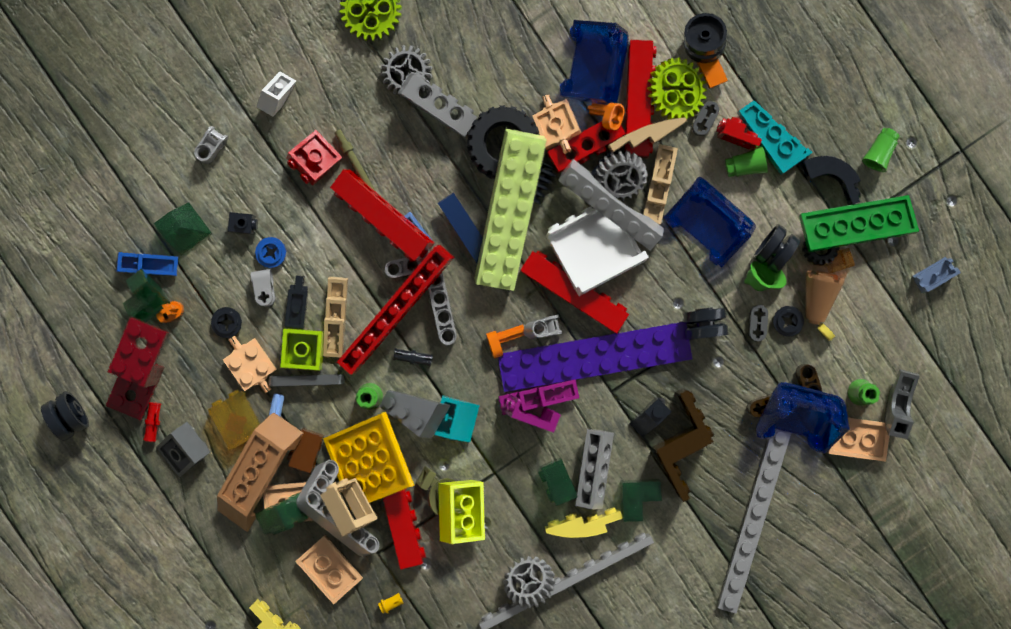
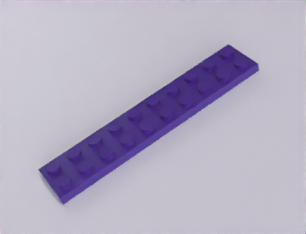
M679 322L503 353L504 356L499 357L498 360L504 392L691 360L693 358L690 341L686 340L685 335L687 324Z

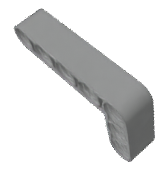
M427 253L421 261H417L418 266L429 253ZM402 258L388 262L385 266L386 275L391 278L411 275L414 271L408 269L410 260ZM393 264L399 267V272L396 275H391L389 272V268ZM442 272L439 275L441 278L440 284L431 285L428 290L439 339L443 344L450 345L456 341L457 333ZM438 293H442L445 296V301L442 304L435 302L434 298ZM442 312H446L449 315V320L446 323L439 321V314ZM445 331L453 333L452 341L447 342L443 339Z
M328 460L317 465L297 498L298 508L357 555L364 557L377 552L379 549L377 538L364 528L342 537L320 496L327 491L326 487L332 484L339 472L338 464L333 460Z

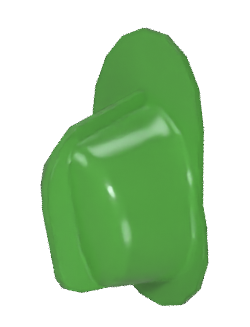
M753 261L744 283L751 285L757 291H764L769 288L780 289L786 285V276L782 270L776 274L767 268L768 262L759 263L758 261Z

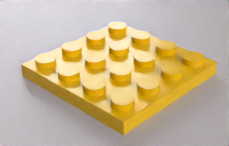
M386 412L323 438L331 460L338 464L339 472L337 476L339 481L346 478L348 481L356 478L369 503L414 485Z

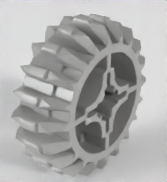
M402 45L401 52H399L397 47L394 48L396 54L393 55L392 52H388L391 59H383L388 65H381V69L386 70L381 73V76L387 77L383 80V83H390L387 89L390 91L394 88V95L398 94V91L409 76L407 75L405 78L402 71L408 66L410 74L416 75V73H419L425 78H432V74L427 73L433 70L432 66H426L430 64V59L424 60L426 53H422L419 56V48L413 52V46H409V50L406 51L405 45ZM406 57L402 65L393 66L397 60ZM412 58L422 65V71L412 67ZM391 72L401 76V85L392 79Z
M619 150L617 155L611 152L610 158L604 157L605 162L599 161L600 167L596 168L597 175H595V179L616 199L621 197V200L624 201L626 196L631 199V194L638 195V189L643 190V184L647 183L646 176L648 173L646 165L643 163L640 156L637 157L634 152L631 155L628 150L624 154ZM632 168L636 169L634 177L631 176ZM609 174L612 175L611 183L607 182V177Z
M528 556L526 561L524 558H521L520 563L514 561L515 566L513 568L508 567L510 573H505L506 580L503 581V584L506 586L504 591L507 593L509 600H512L515 605L519 604L522 608L526 605L530 609L532 604L538 607V602L545 603L544 598H550L549 591H554L552 585L556 584L550 565L546 564L543 559L539 560L538 557L532 559L530 556ZM538 571L543 574L542 581L538 579ZM517 583L521 585V593L516 591Z

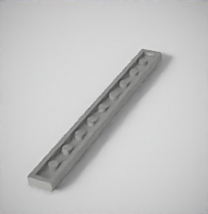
M772 424L717 608L737 613L792 430Z
M641 533L634 537V541L630 543L626 541L618 545L617 550L613 552L608 550L600 555L601 558L585 562L583 564L584 567L578 570L577 568L571 569L566 573L567 576L561 579L560 577L554 578L556 583L552 585L554 591H549V594L552 596L654 543L649 533ZM504 604L494 614L489 612L483 615L479 625L481 629H489L526 610L527 606L525 605L522 608L519 604Z

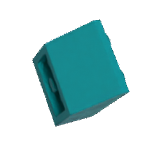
M443 395L440 403L448 404L450 407L434 435L470 442L480 405Z

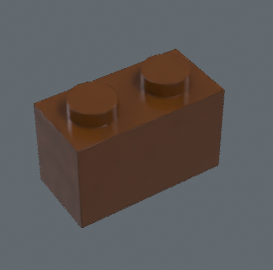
M302 428L300 431L304 434L295 450H290L287 460L290 461V467L311 473L314 470L325 435Z

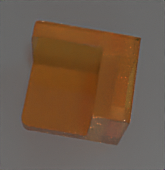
M850 248L838 251V256L832 262L826 264L829 273L855 266Z

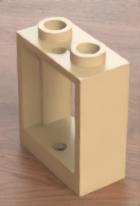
M346 478L337 484L336 482L326 487L327 491L320 495L342 537L362 529L378 519L356 478L349 481ZM339 493H343L346 501L348 502L352 512L356 517V520H353L348 508L346 507Z

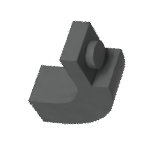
M899 369L895 384L891 386L885 413V426L888 435L908 440L914 423L910 416V407L920 377L917 373Z

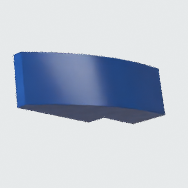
M117 252L116 272L177 276L178 257Z

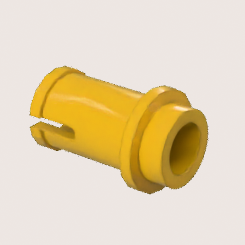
M399 593L384 601L381 599V602L378 603L383 614H388L390 610L404 604Z

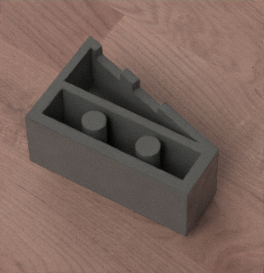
M388 390L379 407L417 436L433 438L450 405L403 392Z

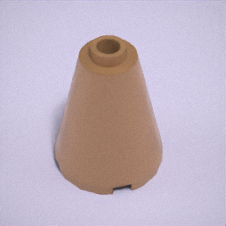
M807 270L806 318L809 319V323L820 325L821 322H825L845 279L842 277L838 280V275L821 271L811 274L812 270Z

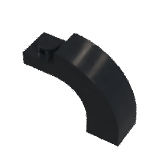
M817 156L800 163L806 180L818 176L832 177L841 185L848 205L860 202L859 198L861 195L859 189L854 184L861 180L856 171L845 161L832 156Z

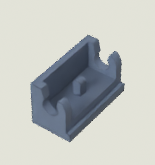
M944 257L912 276L921 293L929 292L961 273L958 268H954L951 258Z

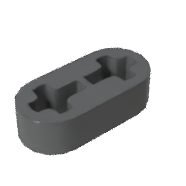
M706 102L698 113L692 125V131L697 136L706 135L712 127L720 111L716 102ZM713 106V111L715 112V114L711 113L707 118L706 114L708 110L705 108ZM705 120L704 128L706 130L699 132V127L696 124H701Z
M756 305L750 310L748 335L753 341H762L767 335L768 310L762 305ZM758 308H760L761 312H764V315L760 316L759 322H757L758 317L754 315ZM757 324H759V331H762V335H759L758 338L753 334V331L757 329Z

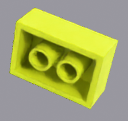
M464 480L438 483L440 541L456 544L485 540L483 482Z

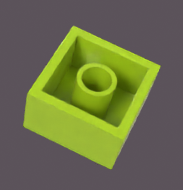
M283 329L281 367L322 370L324 331Z

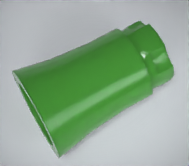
M883 128L869 151L862 158V162L875 171L886 172L900 135L890 128Z
M763 147L725 159L728 177L768 173Z
M855 380L848 388V397L856 405H871L879 400V389L867 380Z
M373 383L362 385L356 394L358 405L368 410L377 408L383 400L382 390ZM366 394L371 395L372 398L370 401H367L365 399Z

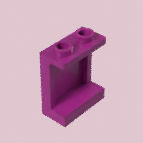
M510 394L508 398H505L503 403V412L511 418L553 433L555 432L561 414L544 406L541 417L519 410L521 400Z

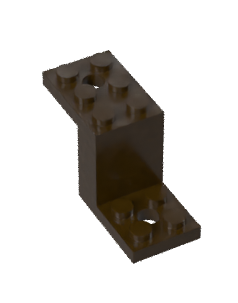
M682 388L676 391V394L693 426L653 446V449L678 497L685 502L690 499L688 494L691 491L684 480H680L679 476L682 474L678 466L675 465V462L714 443L712 439L714 434L710 426L704 424L705 416L701 409L696 408L694 405L696 399L693 393Z

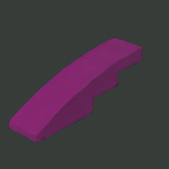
M576 379L510 393L521 400L519 410L522 411L580 398ZM510 394L498 396L502 415H506L503 412V403Z

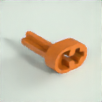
M592 103L587 108L589 109V114L603 116V127L610 130H617L620 127L625 113L623 105L619 103H609L608 105Z
M176 301L164 304L156 312L157 319L162 323L172 322L183 315L184 307ZM163 314H167L169 319L164 318Z
M523 324L498 333L496 331L486 333L494 359L504 356L501 343L525 336Z

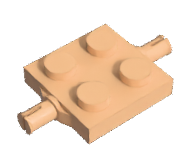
M545 95L546 98L542 97L545 108L532 115L538 127L539 134L547 140L545 145L547 150L561 144L563 153H568L567 150L571 151L568 141L581 134V130L567 99L552 104L550 96Z
M235 336L232 339L230 338L228 341L235 350L224 358L223 361L243 390L246 391L255 385H260L265 394L272 390L266 379L277 369L256 338L242 345Z

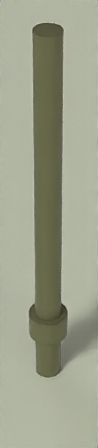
M341 129L336 131L334 134L341 144L340 148L343 154L347 155L359 178L375 190L354 154L352 144L347 141Z

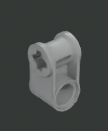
M210 126L195 148V157L201 163H211L225 146L229 137L227 135L223 136L215 130V127ZM209 150L208 157L202 159L201 152Z
M271 269L251 272L256 302L264 307L273 305L275 293ZM264 293L269 296L266 302L261 300V297H264Z
M559 315L527 323L524 326L525 336L529 339L562 334L557 320ZM534 326L537 328V334L534 331Z

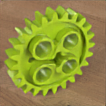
M345 0L346 2H340V6L345 8L339 11L340 14L345 15L341 18L342 22H347L345 28H351V35L357 32L358 39L364 35L365 41L368 40L369 36L373 42H375L376 36L382 40L383 33L390 36L388 30L395 31L393 24L399 25L396 17H402V14L397 12L402 9V6L396 5L400 0H380L379 2H377L378 0ZM382 5L389 6L387 12L382 13L379 11ZM361 7L362 12L359 15H354V8ZM367 8H374L375 11L368 13ZM371 19L377 21L374 27H368L367 23Z
M680 57L670 58L667 61L661 62V65L655 67L656 71L651 72L654 78L648 80L652 84V86L647 88L652 91V94L648 95V97L654 98L651 105L657 104L655 111L662 110L661 116L667 115L668 120L693 117L694 113L700 111L698 107L704 106L701 100L706 99V96L702 95L703 92L707 91V89L702 87L706 81H701L703 74L698 75L699 67L693 69V62L687 64V59L681 60ZM675 87V90H663V88L670 89ZM685 88H691V89H692V91H689V90H683V91L676 90V89H685Z

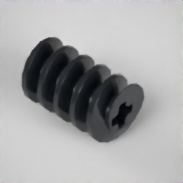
M543 162L533 203L540 205L541 202L538 197H545L542 190H549L545 184H552L549 177H556L552 172L555 169Z

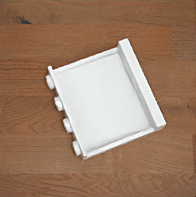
M591 206L584 209L578 217L572 215L565 220L566 223L560 226L558 223L551 226L545 236L578 296L644 263L649 258L645 251L641 252L632 236Z

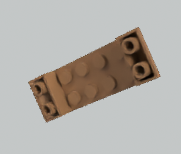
M272 413L253 431L218 493L217 511L246 532L249 531L257 517V514L253 511L287 451L295 450L304 433L276 413Z

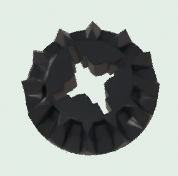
M793 306L781 307L775 312L773 318L774 328L783 336H794L803 328V315L800 310ZM792 315L791 322L795 326L789 324L785 326V321L781 317L788 318Z
M223 307L213 314L211 326L218 336L229 338L235 336L241 330L242 320L240 314L235 309ZM226 314L228 320L234 321V323L229 324L228 331L226 325L219 324V322L225 320Z

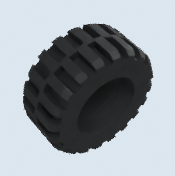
M500 105L498 108H488V111H483L479 114V117L473 121L472 127L469 129L467 148L471 161L480 173H483L490 179H495L499 162L492 158L486 149V138L494 128L509 126L516 131L539 135L538 127L534 123L535 121L528 117L527 113L523 110H517V107L511 106L510 108Z

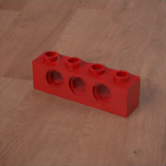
M601 121L571 138L568 143L571 150L576 154L574 160L581 165L590 160V155L594 153L599 155L607 150L606 146L625 136L626 133L621 125L617 130L605 129ZM600 132H607L609 139L602 141L599 138ZM584 141L591 142L592 149L584 150L582 143ZM561 144L547 151V155L557 173L563 172L572 161L566 158Z

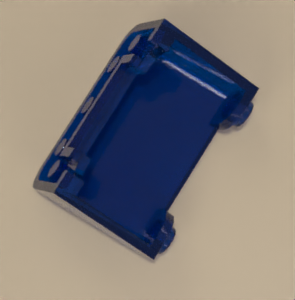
M574 20L573 26L570 28V36L576 42L570 79H565L560 84V96L603 105L617 103L629 42L627 30L612 22Z
M697 177L663 217L670 227H683L709 250V260L721 268L753 235L756 224L751 218L702 177Z
M780 382L774 388L756 426L757 437L770 439L775 435V429L806 436L811 449L826 453L850 430L846 404L837 395Z

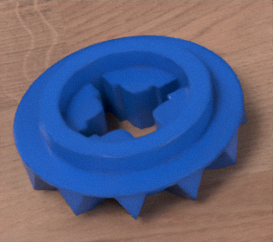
M267 237L257 244L255 255L261 265L274 268L281 265L285 260L286 249L279 239ZM266 246H268L270 249H276V251L274 252L275 258H273L272 256H266V254L268 253V248Z

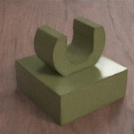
M424 466L416 483L420 488L428 490L429 486H433L438 479L435 477L436 473L431 468Z

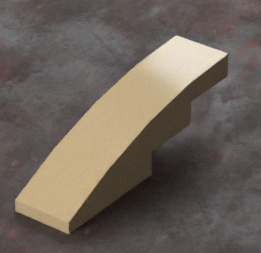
M684 117L645 126L609 144L608 148L611 152H615L629 143L633 149L647 139L653 145L683 125L687 120Z
M662 144L658 146L643 215L650 217L660 226L678 148Z
M328 278L323 356L340 358L343 355L348 278Z

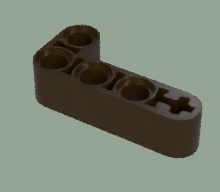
M808 364L799 365L796 368L798 386L749 401L747 404L748 413L759 418L819 399L823 392L815 367ZM804 368L810 370V375L807 378H804L802 375ZM811 386H814L816 389L813 396L808 394V389ZM792 392H796L798 396L794 402H791L789 398ZM777 397L779 399V405L776 408H773L771 405V401L773 398ZM755 404L759 406L766 405L767 407L759 408L758 413L756 411H753V409L756 407Z

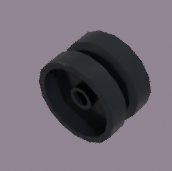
M701 13L688 21L684 31V49L690 59L698 63H710L721 57L725 51L727 28L723 20L711 13Z
M777 224L769 232L753 256L759 263H764L769 259L767 268L774 274L778 273L790 260L801 242V239L794 234L788 235L785 238L787 229L780 224Z
M713 307L683 313L684 323H696L697 325L685 330L686 340L729 335L727 324H715V321L726 318L725 308L713 309Z
M68 391L56 396L55 401L50 400L41 406V414L45 423L61 441H66L74 436L75 431L81 432L89 427V420L83 407Z

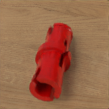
M149 402L148 415L144 422L146 423L144 441L156 442L157 428L160 425L161 403Z

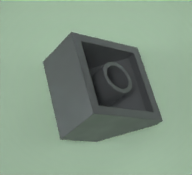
M188 422L171 432L156 447L179 478L211 452L207 444L201 440L196 430Z

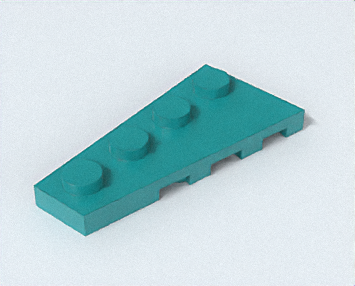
M754 100L737 112L749 131L758 134V138L762 139L760 146L763 147L764 152L780 175L813 153L810 149H806L795 136L790 135L784 126L773 120L772 116Z

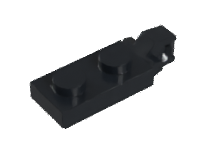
M296 275L295 285H290V289H288L285 316L286 328L305 329L309 292L308 286H304L305 276Z

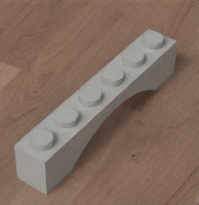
M574 159L561 173L559 182L650 251L663 237V227L650 217L634 211L616 199L586 168Z

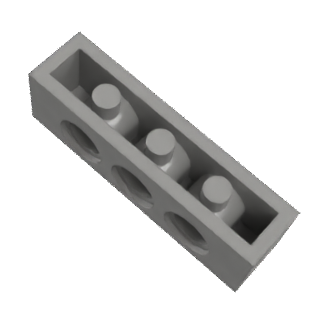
M416 73V75L409 74L398 94L458 135L465 136L471 128L473 121L477 118L473 115L474 111L466 105L462 107L457 104L458 100L450 94L446 96L441 93L442 89L435 84L431 86L425 82L427 79L419 73ZM422 87L427 92L424 98L419 96V90ZM438 98L442 100V106L439 109L434 104ZM453 109H456L458 116L453 120L450 113Z
M587 429L575 506L588 509H603L614 433Z

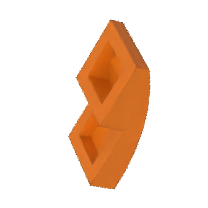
M718 59L710 63L696 62L700 73H703L709 89L728 81Z

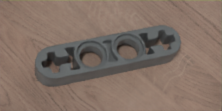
M344 374L269 376V386L344 384Z

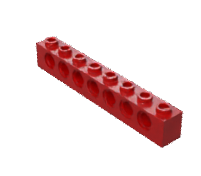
M436 245L340 357L337 363L350 375L356 373L455 257L441 245Z

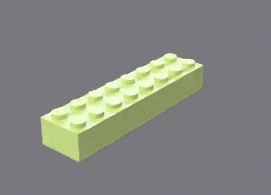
M505 129L475 273L477 285L512 291L515 289L547 141L544 136Z

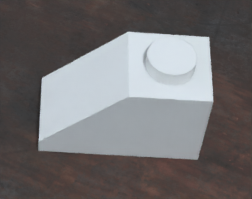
M279 72L261 91L257 108L274 116L282 108L296 80Z

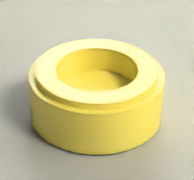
M823 323L817 327L829 341L836 337Z

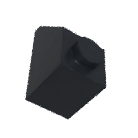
M655 397L629 424L644 437L657 427L672 411L659 398Z

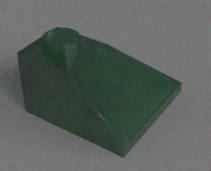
M190 202L168 212L154 223L164 239L181 256L212 233Z

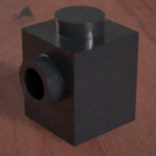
M229 212L228 232L254 235V230L257 231L258 219H256L255 215Z

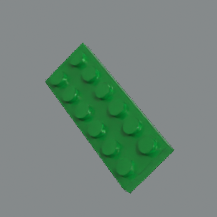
M909 195L801 213L799 215L808 252L919 232Z

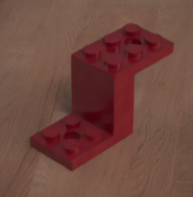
M133 317L129 318L107 371L118 376L106 403L107 407L138 420H143L164 370V367L156 364L168 332ZM141 337L147 342L146 347L143 349L137 346V340ZM129 390H133L136 393V398L133 401L127 398Z

